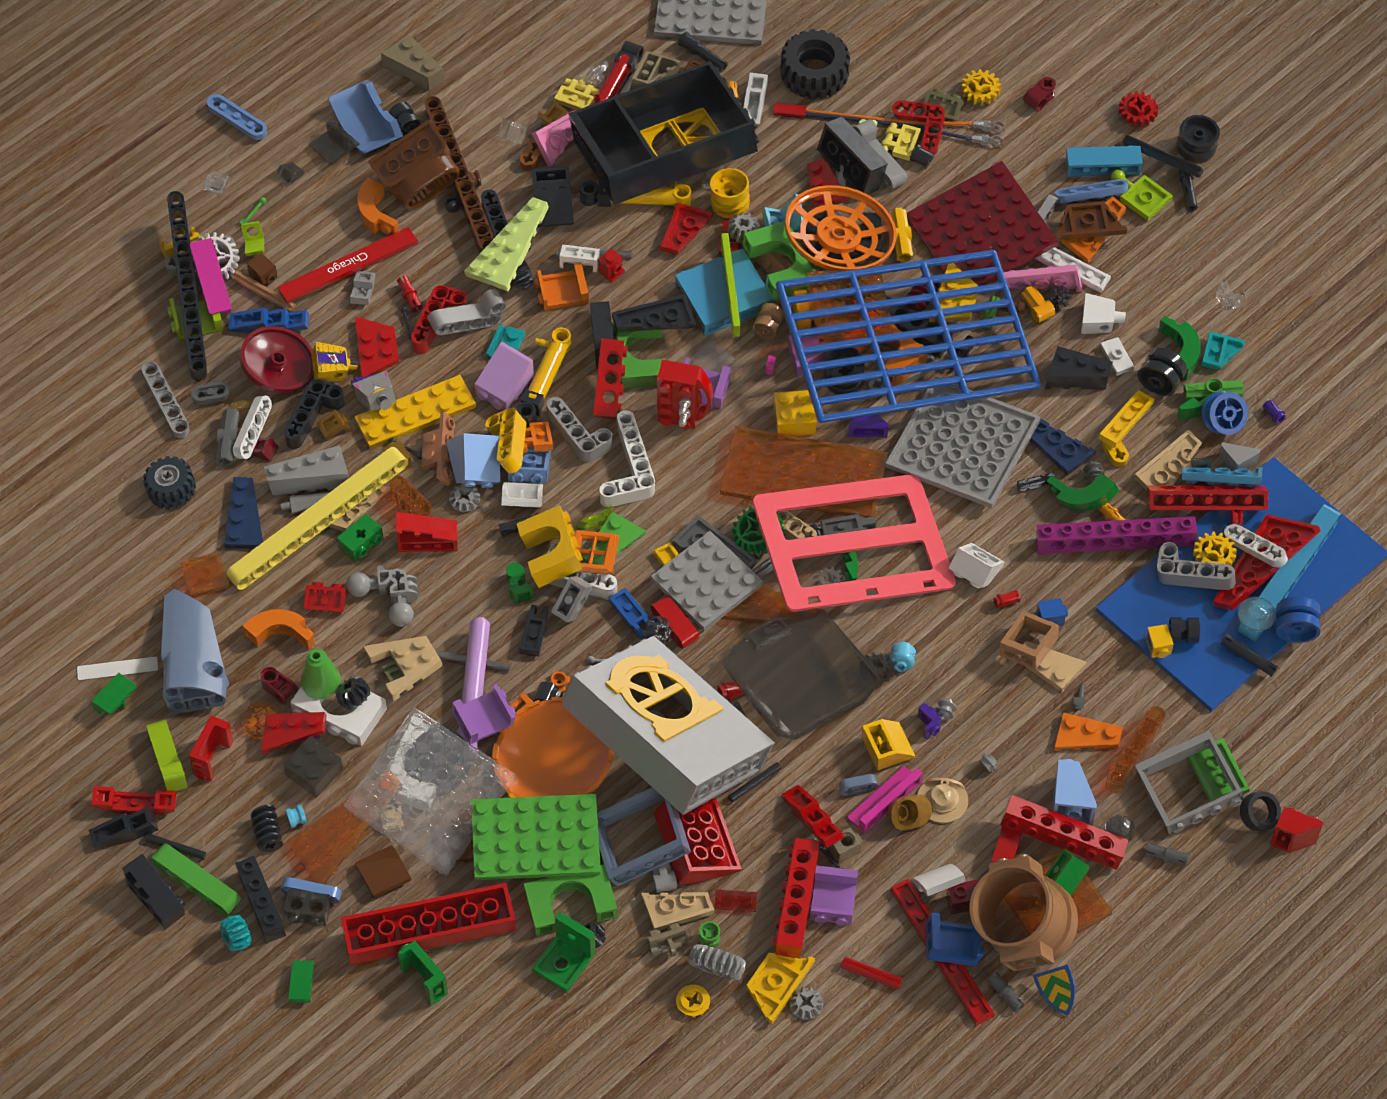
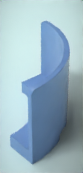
M365 80L329 96L328 100L341 127L352 144L361 153H367L403 137L397 120L387 110L383 111L380 107L382 102L372 81Z

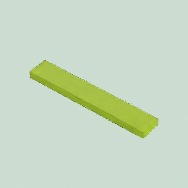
M722 233L721 251L732 336L740 337V319L729 234Z

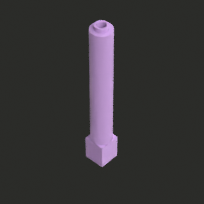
M476 617L470 621L462 693L463 704L483 696L490 622L483 617ZM459 726L457 733L467 742L471 751V760H477L479 741L469 744ZM457 741L455 752L460 753L463 746Z

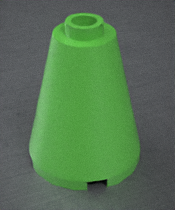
M313 649L306 656L300 684L309 697L325 699L332 693L335 694V691L339 689L341 676L338 669L323 650Z

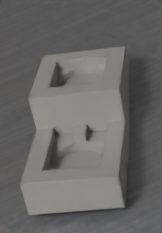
M356 272L354 287L350 295L351 304L369 305L376 273Z

